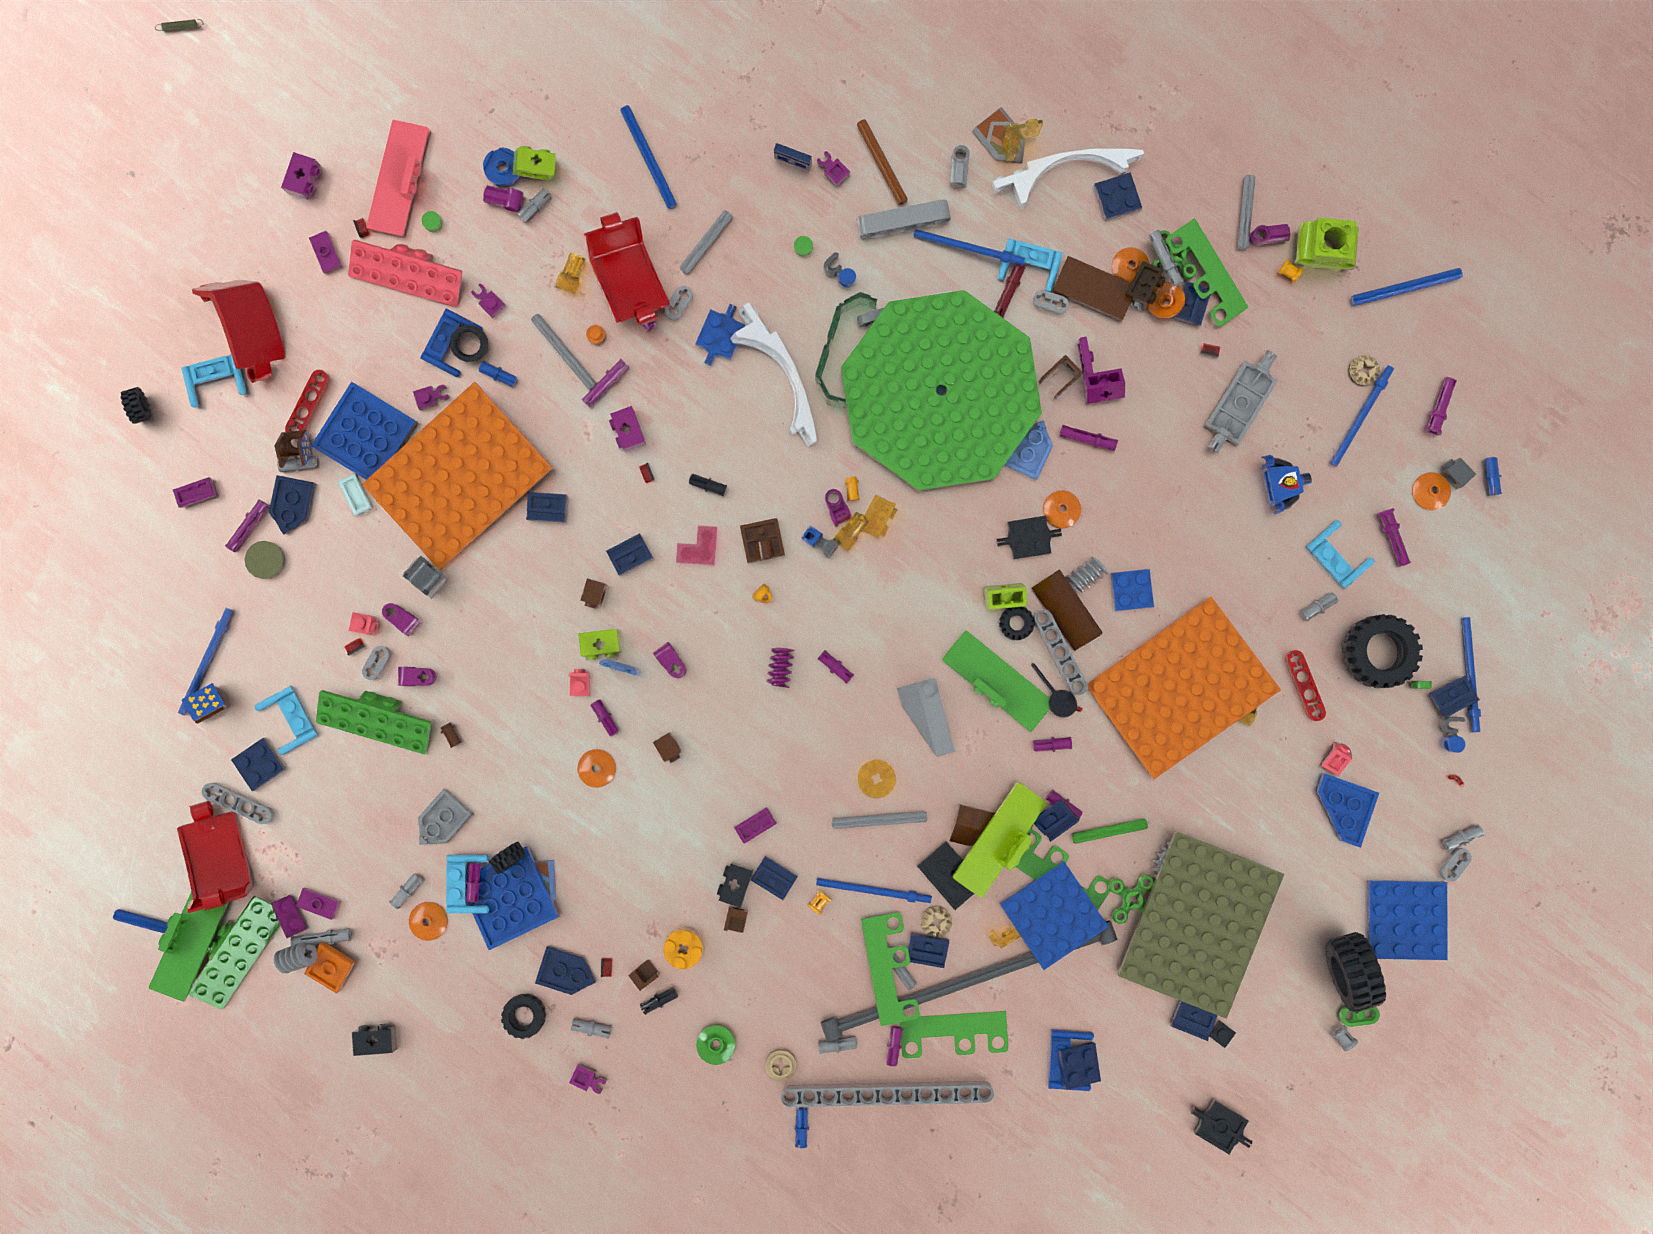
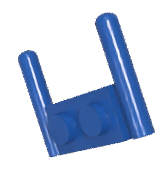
M446 308L420 359L455 377H459L460 370L441 361L450 345L452 333L460 324L463 326L473 325L479 327L482 331L483 327Z
M1051 1030L1048 1089L1065 1090L1062 1085L1057 1050L1071 1047V1039L1093 1040L1094 1034L1092 1032ZM1089 1084L1069 1090L1090 1091L1091 1085Z

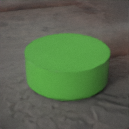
M428 211L422 216V225L428 231H437L442 225V220L436 212Z
M807 236L798 237L794 242L795 252L800 256L809 255L813 250L812 240Z
M1411 681V688L1431 689L1432 681Z

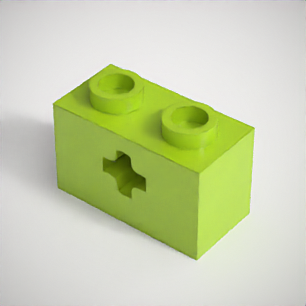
M520 146L514 152L513 175L550 181L554 177L556 154L550 153L547 149H539L538 151L532 150L529 146Z
M1023 583L984 586L985 605L989 610L1027 606L1026 586Z
M618 629L578 633L580 654L582 657H586V660L598 659L597 655L605 654V658L616 657L617 653H621ZM599 640L605 643V646H601V650L595 645L599 643Z

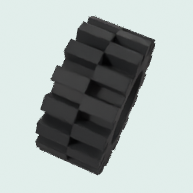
M139 387L124 390L120 396L121 404L124 406L123 410L126 411V416L129 417V421H132V424L151 419V409L149 408V403H147L148 399Z
M1022 606L1007 608L999 619L1001 632L1011 640L1025 639L1034 630L1035 622L1034 616L1031 614L1032 612ZM1017 615L1023 618L1024 626L1021 630L1011 628L1010 619L1013 616Z
M519 841L492 857L489 863L495 872L500 874L522 860L527 853Z

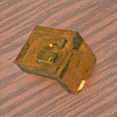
M1011 928L1006 929L1001 933L1002 936L1000 938L994 929H991L992 935L989 936L994 946L999 945L1001 949L1021 937L1016 928L1013 930Z

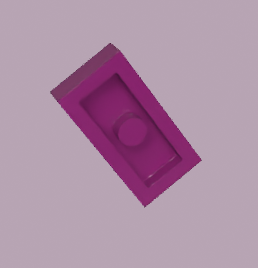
M291 895L271 903L286 939L306 930Z

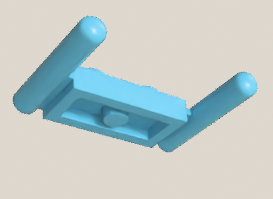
M1008 238L1005 251L1024 257L1025 264L1050 270L1045 291L1052 292L1063 253ZM1009 262L1001 263L998 274L999 280L1005 279Z
M231 354L181 368L190 405L193 408L199 405L194 388L195 384L198 385L234 374L239 394H246L241 369H236Z
M1336 520L1307 545L1306 548L1343 589H1346L1370 568L1375 561L1370 557L1356 570L1346 562L1329 541L1326 540L1341 527V522Z
M291 685L255 705V709L261 711L278 702L285 719L297 738L278 749L280 755L318 736Z
M447 855L446 913H488V906H467L466 881H468L467 863L488 862L489 856Z

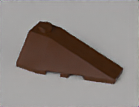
M958 804L949 841L966 846H974L995 813Z

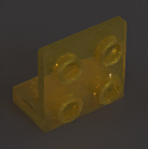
M1030 119L1024 124L1013 123L1005 128L1001 142L1006 162L1014 161L1018 153V147H1020V140L1040 134L1043 120Z

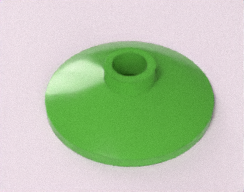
M709 1026L698 1036L696 1043L697 1052L706 1063L712 1065L723 1064L732 1057L735 1051L734 1036L723 1026ZM713 1041H719L720 1046L715 1047Z

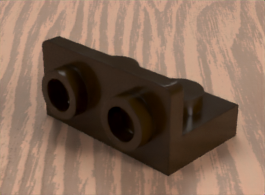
M1143 261L1126 292V297L1142 303L1145 309L1148 308L1149 304L1153 305L1157 297L1155 293L1158 288H1162L1166 279L1164 277V270Z

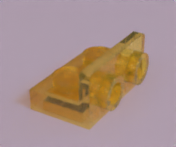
M875 494L858 529L879 539L880 535L885 536L889 528L886 523L889 518L893 520L898 510L895 508L896 503Z

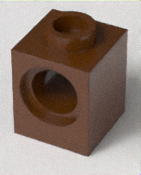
M587 578L581 601L585 602L584 606L593 609L596 606L601 607L608 585Z
M671 732L653 742L664 762L669 760L672 763L680 758L679 754L682 753V750Z

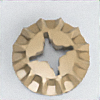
M1360 355L1350 364V376L1357 384L1370 385L1379 377L1380 365L1376 358H1372L1370 355ZM1363 364L1365 367L1372 368L1367 372L1368 375L1362 371L1358 372L1364 367Z
M934 906L923 913L921 925L927 935L943 937L951 929L952 918L946 909ZM934 914L938 919H945L940 922V930L936 925L929 926L934 921Z
M779 1050L772 1052L766 1060V1072L774 1081H787L795 1074V1058L787 1051ZM780 1058H782L783 1064L789 1065L783 1067L782 1074H780L779 1067L772 1066L779 1064Z

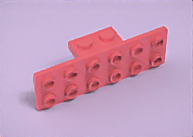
M392 120L367 221V229L400 237L404 236L413 196L417 190L418 176L421 174V163L430 131L428 127Z
M353 240L348 276L456 307L460 293L462 270L432 262V254H428L422 249H411L405 244H397L389 250Z

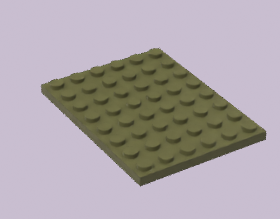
M1175 830L1117 975L1227 1019L1284 874Z

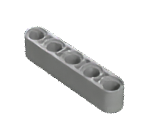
M937 200L862 215L857 218L860 238H870L945 223L951 220L947 200Z
M1046 609L1037 611L1033 615L1035 626L1069 692L1073 695L1084 694L1088 689L1087 682L1052 614ZM1040 613H1044L1047 616V621L1044 624L1038 621ZM1049 630H1053L1056 633V638L1053 641L1049 640L1046 636ZM1058 647L1063 648L1065 651V655L1062 658L1057 657L1055 653ZM1067 664L1073 666L1074 670L1071 675L1066 674L1064 671V667ZM1076 681L1082 684L1080 692H1076L1073 688V684Z

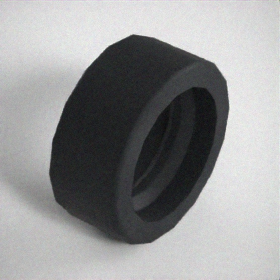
M473 325L461 326L452 333L450 348L458 359L465 362H473L485 355L488 348V338L479 327ZM472 332L478 336L480 348L475 354L467 355L459 349L458 340L463 333Z

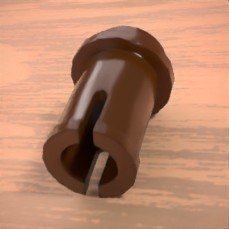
M451 722L441 727V734L445 735L450 748L462 743L454 729L455 725H452Z

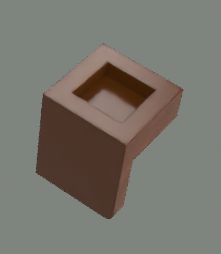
M729 906L724 931L731 930L743 933L748 910Z
M648 959L628 976L639 991H641L658 978L660 973Z

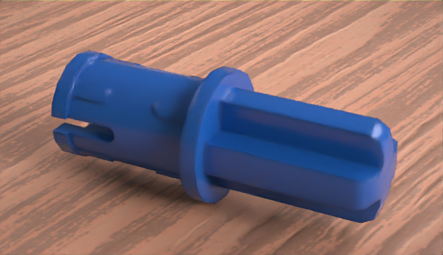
M486 361L480 364V373H484L492 377L494 381L498 380L511 387L515 385L517 377L502 370V367L497 368Z
M1497 457L1486 458L1487 477L1485 479H1488L1489 496L1495 495L1494 487H1496V495L1502 494L1500 477L1502 475H1499Z
M805 1107L796 1109V1126H794V1130H796V1148H799V1145L800 1148H807V1131L809 1126H807L808 1109Z

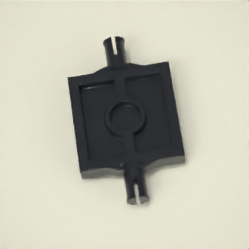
M1045 515L1008 521V536L997 538L996 541H1004L997 543L998 547L1009 545L1012 550L1013 559L1050 554L1051 538L1062 536V533L1054 534L1062 531L1061 528L1050 530L1047 526Z
M1213 1099L1205 1112L1196 1106L1193 1107L1195 1111L1191 1110V1114L1200 1118V1123L1194 1133L1230 1155L1234 1146L1239 1142L1247 1148H1250L1253 1141L1243 1136L1244 1129L1249 1120Z

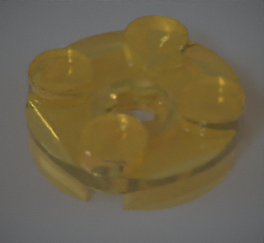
M872 760L860 768L857 780L859 788L865 795L871 798H881L887 796L893 790L896 776L894 770L887 762ZM879 773L882 782L873 784L872 775L876 776Z

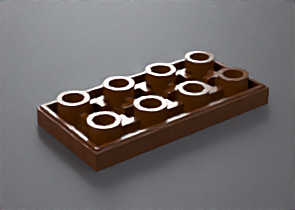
M1070 256L1067 257L1052 291L1120 321H1123L1132 300L1126 297V292L1131 282Z
M1060 569L1032 587L1045 609L1052 614L1058 628L1074 651L1103 634Z

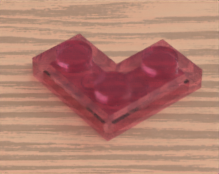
M698 525L697 544L677 543L676 563L715 565L717 527Z

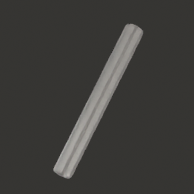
M539 314L534 315L531 318L534 325L588 390H591L597 384L544 319Z
M920 811L833 818L832 827L833 829L926 822L927 813Z

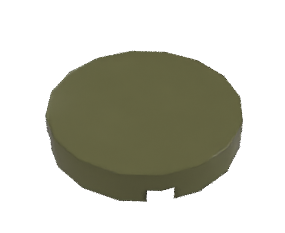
M259 541L251 545L246 551L244 558L248 572L254 577L269 579L278 575L284 565L282 550L275 543L268 541Z

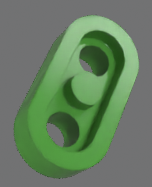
M1343 1007L1339 1012V1019L1344 1025L1349 1027L1371 1025L1379 1020L1380 1012L1377 1007L1360 1012H1352ZM1370 1010V1015L1366 1017L1365 1012ZM1350 1012L1351 1017L1347 1019L1346 1014Z

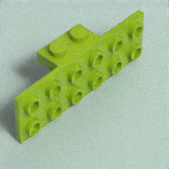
M1016 782L954 873L953 879L978 897L983 898L1002 869L1005 867L1012 871L1019 864L1024 852L1030 848L1033 838L1027 832L1047 802L1020 782Z

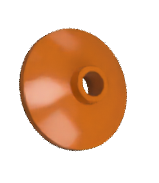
M1133 247L1124 248L1113 258L1112 272L1114 276L1132 283L1142 262L1149 263V259L1140 249ZM1129 262H1134L1135 267H1130Z
M1164 282L1162 288L1157 289L1155 302L1153 305L1149 304L1148 309L1158 318L1165 319L1177 315L1185 304V294L1179 285L1172 287L1171 282ZM1165 301H1170L1168 305H1164Z
M1429 472L1416 479L1413 484L1412 494L1415 502L1421 508L1437 510L1445 506L1449 501L1451 487L1444 476L1435 472ZM1432 487L1436 488V494L1432 493Z
M1059 490L1046 498L1043 504L1044 516L1046 515V521L1056 528H1068L1078 521L1081 514V504L1073 493ZM1061 505L1066 507L1065 512L1060 511Z
M593 749L582 755L578 762L577 771L583 783L590 787L598 788L612 781L616 772V764L608 752L601 749ZM594 765L599 766L598 772L592 770Z
M434 902L420 903L411 911L409 916L411 932L417 938L425 941H431L440 937L448 924L445 910ZM425 918L429 919V925L424 924L423 921Z

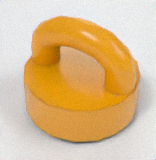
M762 584L753 593L752 598L756 602L769 603L772 600V594L769 592L770 588L766 584Z

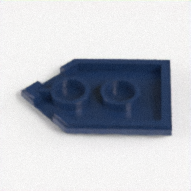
M276 475L269 514L275 520L283 535L307 520L314 482Z
M546 947L535 984L573 995L596 983L584 957L553 947Z

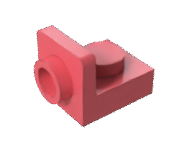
M352 612L348 631L373 636L378 627L377 617Z
M574 669V673H569L570 696H590V673H585V669Z
M1334 742L1333 749L1322 762V766L1339 776L1352 760L1351 749L1343 743Z

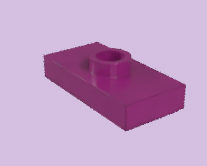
M327 231L309 237L324 274L342 267Z
M1087 336L1080 337L1077 341L1082 372L1083 375L1093 373V352L1089 351Z
M210 477L173 489L178 508L217 496Z
M766 807L735 826L734 829L745 844L776 825L777 822Z
M302 888L296 907L333 920L340 901L310 889Z

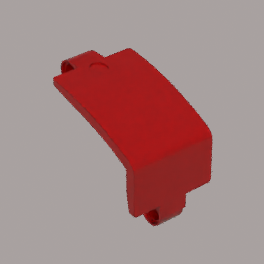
M618 212L600 217L602 228L586 232L584 238L590 264L615 321L619 323L635 317L640 326L658 320V316L656 317L654 311L668 307L670 303L644 245L639 218L634 217L621 221Z
M234 280L224 283L205 284L199 288L192 289V294L200 296L204 302H213L236 369L247 368V376L252 383L270 379L272 375L270 362L284 359L285 353L272 308L262 285L256 281Z
M210 801L189 806L194 822L177 828L193 898L188 904V913L205 909V911L224 906L227 902L246 897L253 886L235 812L231 811L215 816Z

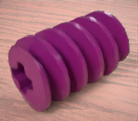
M779 647L771 649V652L775 655L769 658L774 663L768 665L773 671L767 672L772 677L766 679L767 683L771 684V686L790 688L785 682L791 681L790 678L786 677V675L792 674V671L788 670L787 667L793 666L788 660L794 659V656L789 654V652L795 650Z

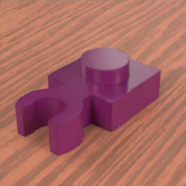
M825 151L824 156L827 158V161L823 162L818 158L817 163L820 167H826L824 174L838 186L850 175V171L838 158L833 162L830 153Z
M479 284L482 292L476 294L472 290L471 293L476 299H481L478 304L493 318L506 305L492 290L487 294L486 288Z
M439 385L436 390H433L432 386L413 391L418 409L421 411L437 406V399L448 400L450 398L448 394L441 395V391L447 389V387Z
M578 1064L569 1083L585 1091L590 1086L595 1093L601 1094L602 1090L597 1087V1083L605 1084L606 1079L602 1077L594 1078L595 1071Z

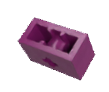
M293 152L281 188L288 194L308 200L309 195H312L314 191L315 178L320 174V164L314 158Z
M1122 368L1083 375V386L1087 404L1125 398V379Z
M632 406L610 413L612 419L609 420L612 430L617 431L618 437L615 439L619 448H623L627 452L646 445ZM624 426H628L630 428L629 433L626 434L624 432Z

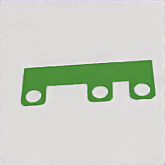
M1195 218L1167 236L1166 242L1173 253L1178 254L1190 246L1206 274L1197 279L1193 284L1200 298L1204 299L1215 291L1221 297L1223 302L1210 311L1212 318L1218 326H1223L1248 308L1247 303ZM1174 236H1179L1182 239V246L1180 248L1172 246L1171 240ZM1201 281L1208 282L1210 289L1207 293L1200 292L1198 285ZM1218 309L1225 310V320L1219 321L1216 318L1215 313Z
M1030 828L1027 834H1034L1036 842L1024 852L1017 868L1034 880H1037L1059 865L1051 860V855L1054 852H1061L1063 854L1062 862L1065 863L1069 859V855L1058 846H1053L1044 860L1035 855L1033 852L1041 842L1042 837ZM1097 876L1088 890L1081 886L1097 910L1110 893L1108 888L1109 881L1102 876ZM1099 881L1107 884V890L1103 894L1097 893L1095 890V885Z
M892 913L861 919L880 1025L884 1026L917 1020L920 1017L918 1002L915 999L898 1002L892 972L893 968L910 964L908 948L906 946L888 948L886 935L901 933L904 930L902 915L900 913ZM892 917L897 918L900 922L896 930H891L887 926V921ZM898 950L903 951L906 955V959L902 963H897L893 959L894 953ZM907 1004L914 1005L916 1009L915 1014L911 1017L903 1013V1008Z
M1006 1011L920 1016L917 1020L900 1023V1027L903 1028L901 1045L904 1058L921 1057V1038L954 1036L955 1052L958 1055H970L975 1052L974 1035L987 1034L988 1049L991 1053H1001L1008 1050ZM995 1037L1003 1038L1004 1046L1001 1049H995L992 1046V1040ZM962 1039H968L971 1042V1048L968 1051H962L959 1048V1042ZM909 1042L916 1043L918 1046L917 1053L913 1055L906 1052V1045Z

